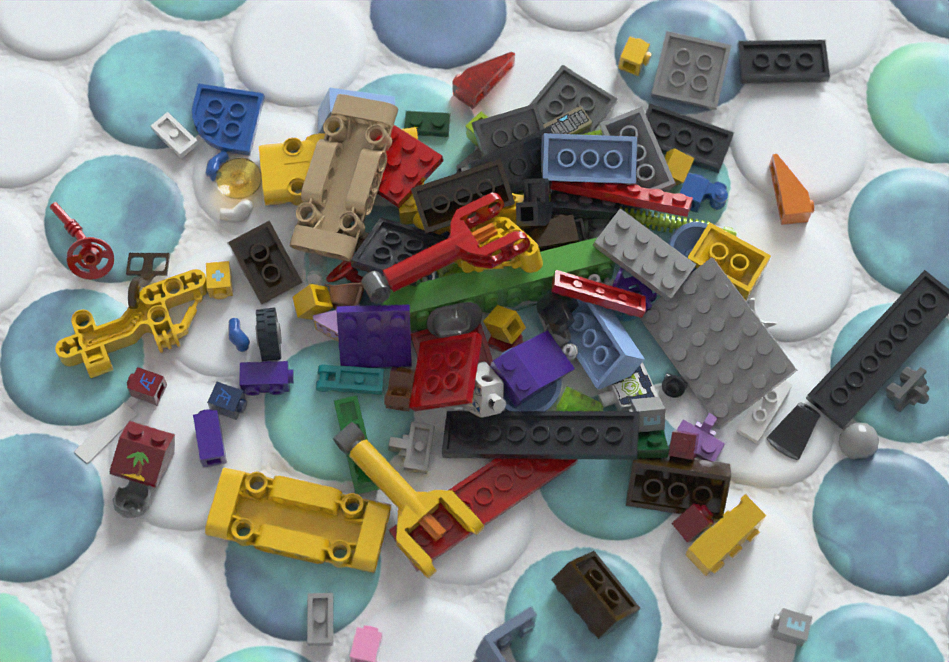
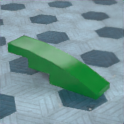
M358 396L334 400L340 431L353 422L368 440ZM348 453L346 457L355 493L362 494L379 490V487L350 458V453Z

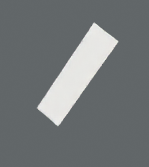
M124 402L74 452L88 464L137 413Z

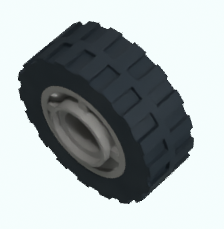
M276 308L256 309L255 330L262 362L280 360L282 337Z

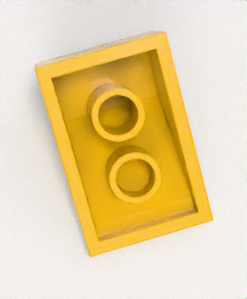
M709 222L687 258L696 264V268H699L710 258H714L742 297L747 300L765 271L771 255Z

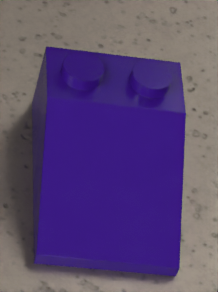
M548 330L510 349L493 360L490 365L491 369L503 381V390L516 408L575 370Z

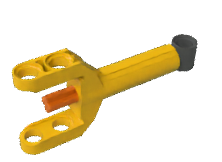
M353 422L333 437V441L338 448L346 455L350 453V458L398 508L396 546L427 578L432 577L437 570L433 566L431 558L407 532L410 534L418 525H421L435 541L440 539L446 530L431 515L439 507V503L467 531L478 535L484 529V525L453 491H415L365 438L363 432Z

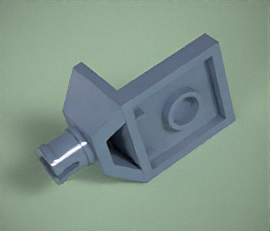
M532 606L483 636L474 654L473 662H506L500 652L508 649L512 645L511 641L520 636L523 639L534 631L533 627L535 626L537 614Z

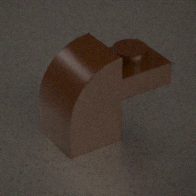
M392 367L388 390L384 399V405H386L387 409L410 411L409 405L416 369Z

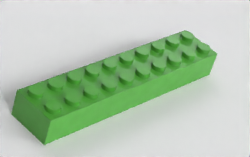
M593 238L540 252L543 266L539 271L533 273L525 272L520 267L513 269L512 266H504L503 269H484L482 272H476L475 270L470 273L461 272L419 283L417 287L410 285L395 292L391 291L390 297L382 302L381 305L410 304V330L422 331L428 329V316L437 308L463 302L475 303L481 308L482 313L485 312L487 314L491 313L497 305L513 308L529 300L536 302L552 288L555 270L586 279L592 274H597L601 282L604 283L605 278L612 279L615 262L592 246L597 239Z

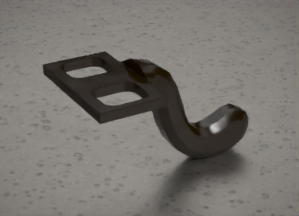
M129 253L126 275L136 276L132 279L128 288L127 300L130 309H137L139 306L140 287L149 285L156 276L168 275L170 253ZM133 258L144 259L143 268L140 271L130 270ZM155 258H166L163 271H153V261Z

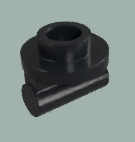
M669 373L666 374L662 382L663 392L672 398L682 396L688 386L685 380Z

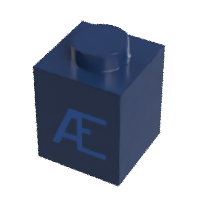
M217 381L207 404L209 409L217 410L218 414L237 420L239 414L244 413L247 400L243 390Z

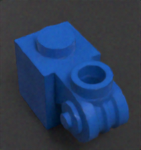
M688 172L680 193L693 197L690 211L698 213L701 203L705 200H709L711 208L719 210L726 204L728 198L727 186L721 182L710 183V180L705 179L702 175Z

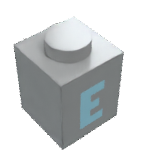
M660 397L631 399V409L627 411H639V432L665 430L666 409Z
M782 608L778 615L774 614L771 629H774L773 638L803 646L808 638L812 616Z

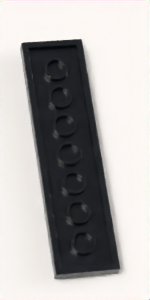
M924 270L811 390L806 399L841 429H844L949 315V289Z
M447 411L441 454L443 458L638 460L639 411H502L499 414L479 417L470 411Z

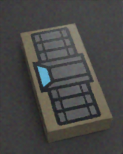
M579 106L543 126L544 128L550 126L553 134L577 135L592 127L593 122L583 108Z

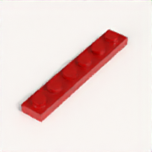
M552 181L551 190L688 217L693 197H688L681 193L673 194L663 192L660 189L643 188L636 184Z

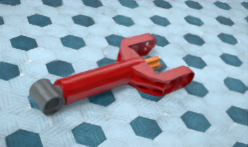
M490 193L456 210L451 221V233L448 239L383 270V276L377 271L369 272L363 277L362 285L373 303H382L390 297L391 291L395 292L460 259L474 267L492 269L527 251L531 244L530 240L524 232L513 231L480 248V243L498 235L494 224L490 223L472 233L469 229L498 216L504 207V201L499 194ZM498 201L494 207L488 208L491 203ZM477 212L475 216L467 219L471 213ZM523 239L520 244L514 245L516 241ZM501 250L498 255L492 256L494 252Z

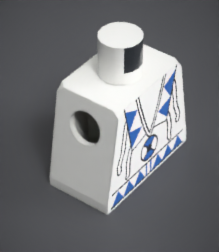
M480 362L477 367L472 403L463 404V408L479 417L499 414L506 407V402L503 400V381L486 362Z

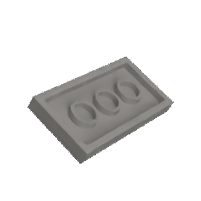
M619 209L592 245L668 302L696 266L695 263L622 209Z

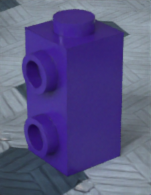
M288 361L240 362L239 386L246 395L256 396L260 393L281 395L284 392H290V384H294V369L289 368Z
M211 409L201 410L198 414L193 415L201 464L203 468L226 464L227 458L218 412Z

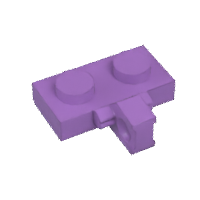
M710 413L703 424L697 421L695 426L683 419L677 430L699 434L696 456L702 460L715 461L725 443L714 437L716 432L712 428L717 417Z

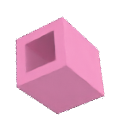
M367 625L363 628L357 627L350 653L351 662H377L383 639L382 633L378 632V628Z

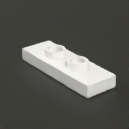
M785 380L753 404L736 432L757 444L793 384Z

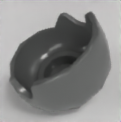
M129 481L126 487H118L112 500L115 511L124 518L139 517L146 513L151 505L149 486Z

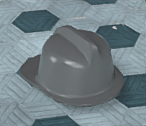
M472 302L443 306L431 312L427 319V327L433 335L440 338L462 335L478 327L482 321L483 313L481 308Z

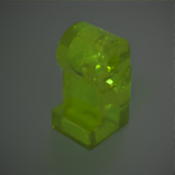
M567 386L556 407V411H603V406L599 401Z

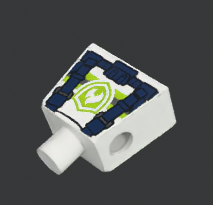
M643 362L630 377L607 386L608 391L598 395L602 408L615 404L617 411L631 409V399L658 397Z

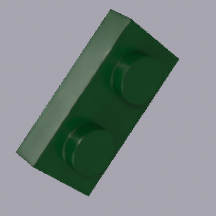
M406 111L404 129L416 127L417 135L449 137L450 113Z

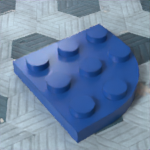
M198 83L192 106V117L198 134L207 144L217 150L251 156L265 99L264 93Z

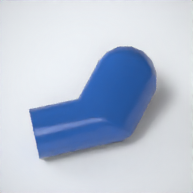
M224 150L207 162L205 173L213 182L222 176L221 172L218 171L219 166L230 159Z
M231 318L228 326L229 340L236 346L238 351L245 352L249 349V337L240 329V320L238 318Z

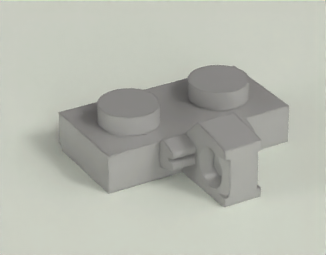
M411 422L409 435H403L402 439L390 437L388 450L398 452L400 457L405 458L403 470L428 473L435 430L434 425Z

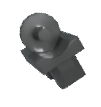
M906 367L900 374V381L905 384L901 387L893 382L886 388V396L894 402V408L897 411L901 412L909 403L914 406L917 402L926 404L929 401L927 392L930 388L926 385L927 381L924 377L927 371L922 367L917 371Z

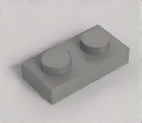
M308 593L307 644L308 646L333 645L334 595L333 593Z

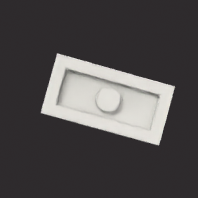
M168 112L151 125L152 131L180 158H183L198 146L197 140Z

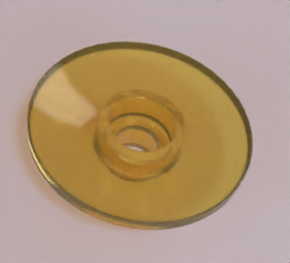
M233 158L226 161L220 166L216 174L218 189L222 194L232 199H245L257 192L262 182L260 168L256 163L246 158ZM239 180L244 181L241 184H236V182Z

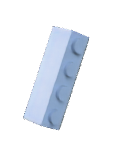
M548 133L542 135V178H548L549 181L636 183L637 137Z
M577 299L579 307L572 312L575 322L568 327L571 334V340L568 344L571 343L577 346L578 354L576 357L596 389H602L630 377L645 359L612 309H606L602 306Z

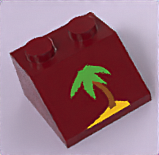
M129 421L119 437L109 474L156 488L175 454V434Z

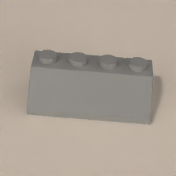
M642 107L600 123L602 135L637 137L636 185L648 189H660L663 192H668L676 185ZM632 206L634 211L640 209V207Z

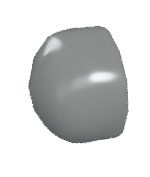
M851 424L840 434L839 446L841 451L850 459H866L878 450L879 438L877 432L869 424Z

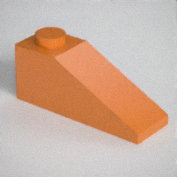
M773 154L769 168L781 225L808 222L811 214L814 213L813 200H810L806 188L780 156Z

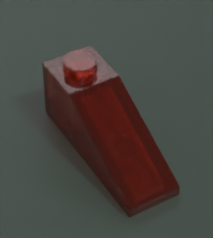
M511 51L469 67L462 74H457L452 81V95L474 109L514 67L515 53Z

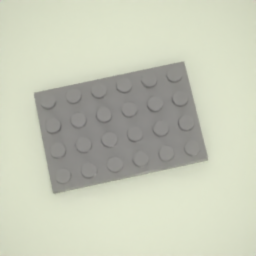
M710 258L688 275L669 302L660 297L651 304L652 308L645 311L643 317L640 318L707 412L717 417L715 423L719 428H723L798 371L714 258Z

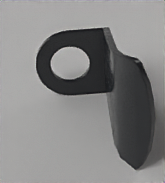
M799 402L766 438L780 453L799 460L821 415L811 406Z

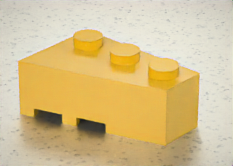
M746 493L740 498L738 505L731 511H726L723 514L724 517L713 527L705 531L686 551L685 555L705 576L711 571L716 574L725 565L723 561L728 556L734 558L743 549L740 546L746 540L749 542L753 541L760 534L758 529L767 515Z

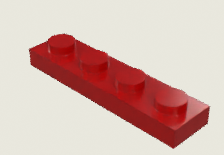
M555 270L551 292L640 318L643 317L646 311V296Z

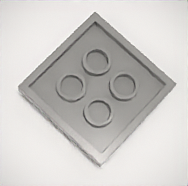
M666 31L651 96L717 110L731 45Z

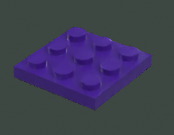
M410 304L337 307L340 366L364 368L412 367Z

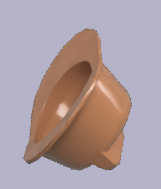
M362 283L324 284L329 286V294L334 309H337L339 306H355L360 304L364 292Z

